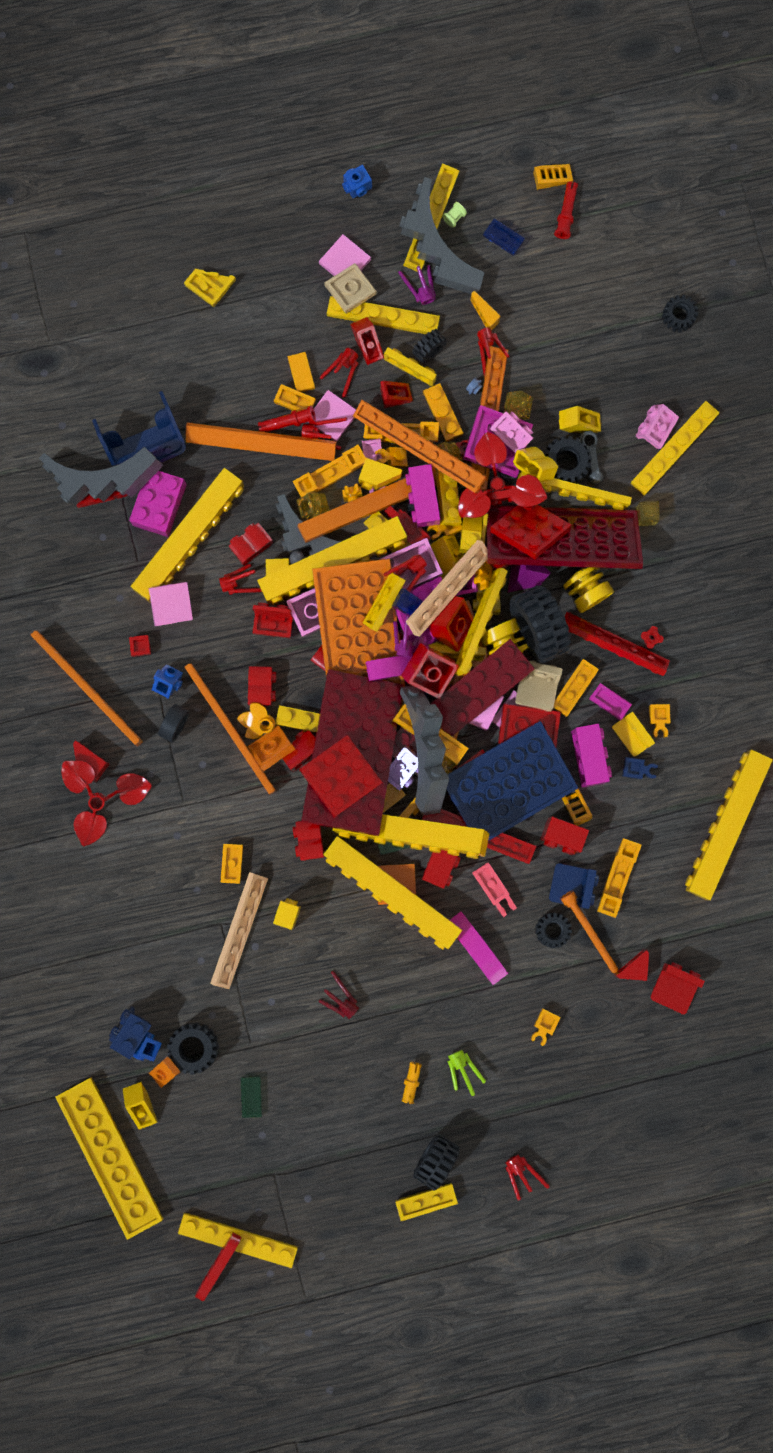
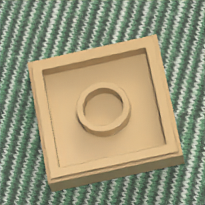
M356 263L325 282V287L346 314L377 294L375 288Z

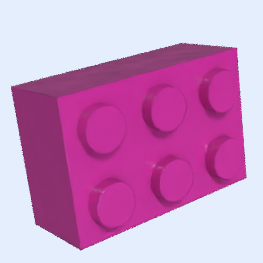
M158 471L140 489L129 520L131 524L135 527L169 537L186 488L185 480Z
M599 724L577 727L572 730L571 734L581 788L610 782L609 778H612L610 766L606 764L608 752L602 743L604 739L603 728H600Z

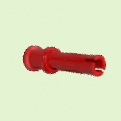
M572 181L566 183L562 211L557 217L558 227L554 232V235L559 239H569L571 237L570 226L574 221L572 212L578 188L576 182L573 183L572 189Z
M310 405L307 409L299 411L295 409L291 414L260 421L258 426L262 427L259 428L260 432H268L291 425L298 427L302 423L309 421L312 423L316 422V415L313 407Z

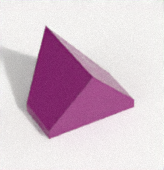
M511 565L507 593L540 586L551 572L544 566Z

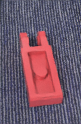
M488 862L472 872L491 903L496 906L503 917L507 914L499 902L504 898L513 911L517 909L509 896V892Z

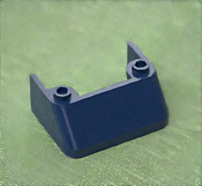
M160 391L159 394L165 408L157 411L154 419L157 426L124 440L116 431L102 433L96 419L92 420L97 436L112 467L133 457L143 447L149 450L160 462L176 457L185 451V442L163 391Z

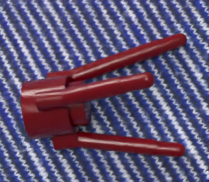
M331 971L332 976L349 1001L345 999L342 1002L325 989L324 992L340 1006L337 1008L322 999L319 1000V1003L337 1012L343 1018L346 1016L350 1019L359 1009L356 1005L357 1000L352 997L336 973Z

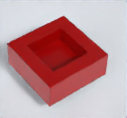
M149 635L129 637L132 657L151 655Z

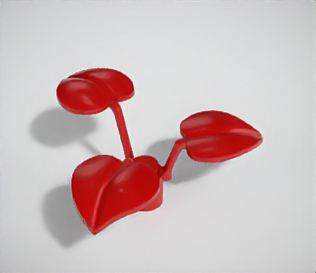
M489 432L484 433L475 447L474 455L480 465L489 466L492 464L494 478L490 481V489L484 492L480 489L477 494L468 488L463 491L458 504L459 516L461 518H479L486 515L491 506V501L486 494L514 489L512 500L522 507L535 506L545 501L547 495L543 486L532 475H524L518 478L516 486L505 485L504 480L498 477L495 463L500 464L506 460L507 450L505 444L498 436Z
M77 760L64 761L62 764L61 773L65 786L74 793H80L86 787L90 796L88 805L93 810V813L88 811L81 812L76 816L73 824L75 833L82 846L94 843L104 834L107 827L106 818L102 815H96V812L104 807L105 801L120 793V800L123 803L136 805L145 798L152 787L146 778L138 774L127 773L117 779L116 785L118 790L104 797L101 793L93 794L88 785L95 778L94 769L89 763Z

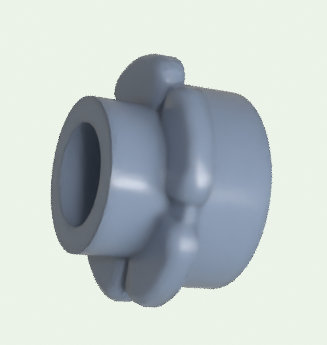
M475 377L466 388L469 395L472 393L476 395L483 387L480 384L482 380L479 381Z

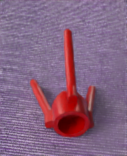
M490 328L481 329L477 333L484 376L486 370L484 348L488 359H491L489 347L493 346L495 341L507 358L509 357L497 334L492 333Z
M346 348L320 376V379H323L337 364L338 366L334 373H337L342 366L346 368L351 366L342 394L343 398L346 397L355 368L359 364L356 361L359 357L354 350Z
M336 418L313 423L309 421V424H303L301 435L302 437L318 439V437L331 439V435L319 433V427L316 426L347 421L348 418ZM336 445V449L341 450V447Z
M417 554L385 572L383 575L388 576L396 572L395 575L399 576L408 569L412 574L418 573L404 592L403 597H406L420 577L426 573L424 568L427 567V563Z
M247 564L219 578L222 591H228L229 595L234 593L262 592L261 588L235 589V587H238L236 580L255 573V570H251L237 575L250 568L251 564Z
M517 1154L505 1162L507 1165L505 1169L509 1174L518 1201L521 1200L513 1173L515 1176L519 1175L528 1191L532 1192V1188L522 1173L525 1170L524 1166L547 1189L549 1188L545 1180L527 1163L524 1156L520 1157Z

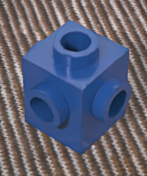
M363 165L355 169L351 168L343 175L344 183H342L345 192L347 194L350 193L353 199L357 196L365 195L368 190L372 189V179Z
M166 664L162 670L158 669L155 673L152 690L169 699L174 691L178 692L181 688L183 673Z
M147 1032L132 1057L141 1061L147 1059L154 1062L162 1043L154 1039V1034Z

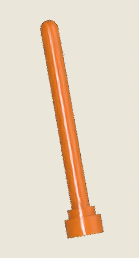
M573 890L567 892L560 898L561 901L568 908L572 909L610 971L617 973L618 967L578 906L577 895Z

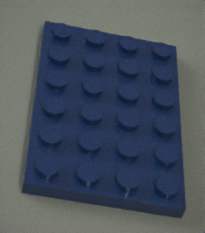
M539 721L448 773L449 782L446 791L466 826L484 829L489 833V841L577 790L578 786L543 724Z

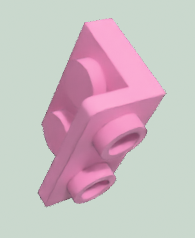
M664 404L654 405L648 410L646 419L638 427L636 437L638 439L644 438L656 449H661L679 416Z
M506 411L490 429L516 453L517 450L524 449L534 439L531 436L534 432L527 425L522 427L518 423L520 419L513 412L509 414Z

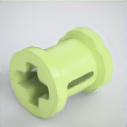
M455 202L453 208L448 213H444L442 217L447 225L454 228L456 222L461 217H465L467 212L460 203Z

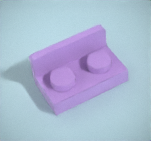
M408 746L402 749L390 765L388 781L399 791L404 787L408 788L414 781L412 777L415 773H418L417 754Z

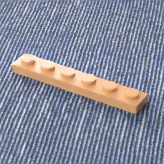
M477 540L408 618L406 623L414 635L421 636L487 560V548L483 541Z
M249 872L210 984L230 989L268 878Z

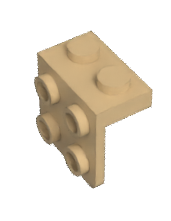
M529 661L535 670L519 682L515 702L518 705L550 712L554 707L557 685L562 675V669L554 665H544L536 661Z

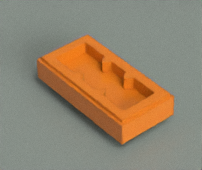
M166 1057L149 1074L162 1088L180 1073V1070L169 1057Z

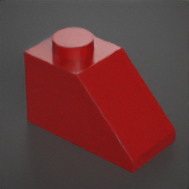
M365 317L351 323L355 340L366 364L369 365L383 359L384 355L374 325L369 318Z
M75 740L73 743L75 760L85 761L93 767L95 772L93 782L96 783L110 764Z

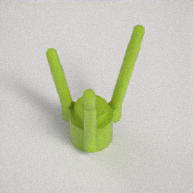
M463 1050L457 1051L449 1055L450 1060L447 1061L451 1070L454 1089L458 1090L456 1068V1070L460 1069L471 1095L474 1096L475 1092L464 1069L467 1066L466 1062L482 1083H485L486 1080L470 1060L468 1054H464Z

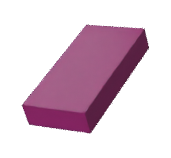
M601 683L589 698V700L620 721L632 706L631 703Z

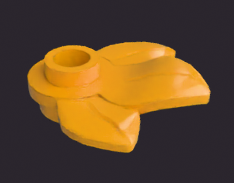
M251 703L250 711L243 712L237 717L240 724L248 728L245 737L249 739H257L263 733H269L275 728L274 718L268 715L266 708L259 703ZM263 721H268L269 724H268V725H263L262 722H263Z

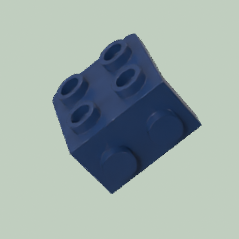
M556 864L549 900L563 904L560 898L573 890L578 897V906L589 909L590 906H593L595 894H592L593 887H596L598 884L599 875H596L597 870Z
M132 1006L129 1010L125 1009L119 1018V1026H114L109 1034V1048L128 1059H131L152 1025L137 1016L135 1008Z

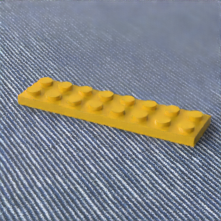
M91 1077L57 1095L55 1098L126 1239L128 1240L161 1222L163 1217L93 1078Z

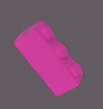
M431 464L409 467L405 478L407 486L410 485L411 492L408 493L409 503L414 505V511H411L412 521L416 522L417 528L440 524Z

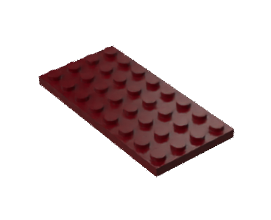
M490 506V510L487 513V564L642 569L643 567L637 510L543 507L570 523L572 527L570 532L537 559H533L490 532L491 526L516 506Z
M328 669L312 760L348 735L383 783L335 818L311 785L307 783L301 822L379 836L397 723L393 719L400 710L402 698L400 690L404 686L403 684L383 680L369 681L368 677Z

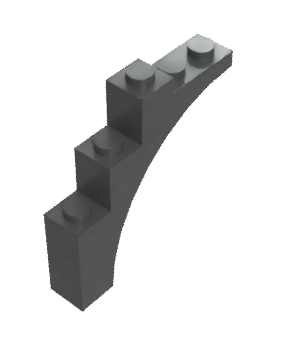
M424 177L422 183H418L415 194H418L417 201L414 200L411 210L407 211L406 216L402 215L399 224V227H402L401 234L419 240L416 251L419 252L418 259L436 264L433 270V275L435 276L434 283L469 294L473 291L478 293L481 288L484 272L471 267L459 259L440 237L433 222L430 209L432 179Z
M145 447L123 463L97 471H79L67 468L57 463L45 453L39 457L44 463L42 467L50 474L53 472L55 481L60 484L57 487L62 493L60 497L66 503L72 502L76 506L88 494L95 500L99 498L104 502L116 489L123 496L127 494L132 498L163 466Z
M285 495L277 496L278 503L275 504L278 513H283L285 520L282 521L285 532L289 531L282 534L284 540L281 543L284 552L288 551L289 555H291L294 551L302 552L312 549L309 550L311 556L340 543L324 536L305 543L297 527L302 521L291 509ZM387 553L380 557H377V555H375L370 558V561L379 560L387 556Z
M414 686L401 687L400 695L411 719L417 747L418 786L415 803L422 815L440 813L449 782V777L442 767L446 747L439 737L443 716L436 704L430 705L422 690Z

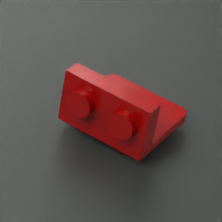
M267 603L253 605L255 614L253 634L291 639L293 615L292 610L288 609V606L277 605L276 608L269 607Z
M674 962L671 965L664 963L650 998L676 1012L686 1014L697 988H702L705 981L700 979L701 975L690 970L689 973L682 971L683 966Z

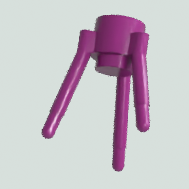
M427 265L429 286L426 285L420 266H417L422 287L418 289L419 293L416 292L402 271H398L405 284L415 296L417 303L421 302L422 305H427L435 300L436 294L430 265Z
M408 615L405 618L404 635L400 643L397 622H393L394 650L397 651V656L412 657V653H415L420 638L416 636L413 645H411L412 641L407 640L409 626L406 621L409 618Z

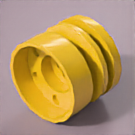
M586 567L571 576L563 585L565 590L574 587L568 593L569 596L579 594L574 604L580 613L589 610L615 592L608 581L599 584L598 580L604 575L603 572L593 575L600 568Z
M515 618L485 632V635L481 638L483 646L493 645L494 647L487 653L488 656L509 639L514 642L521 652L529 648L527 644L520 647L517 644L525 638L524 636L514 637V634L520 630Z

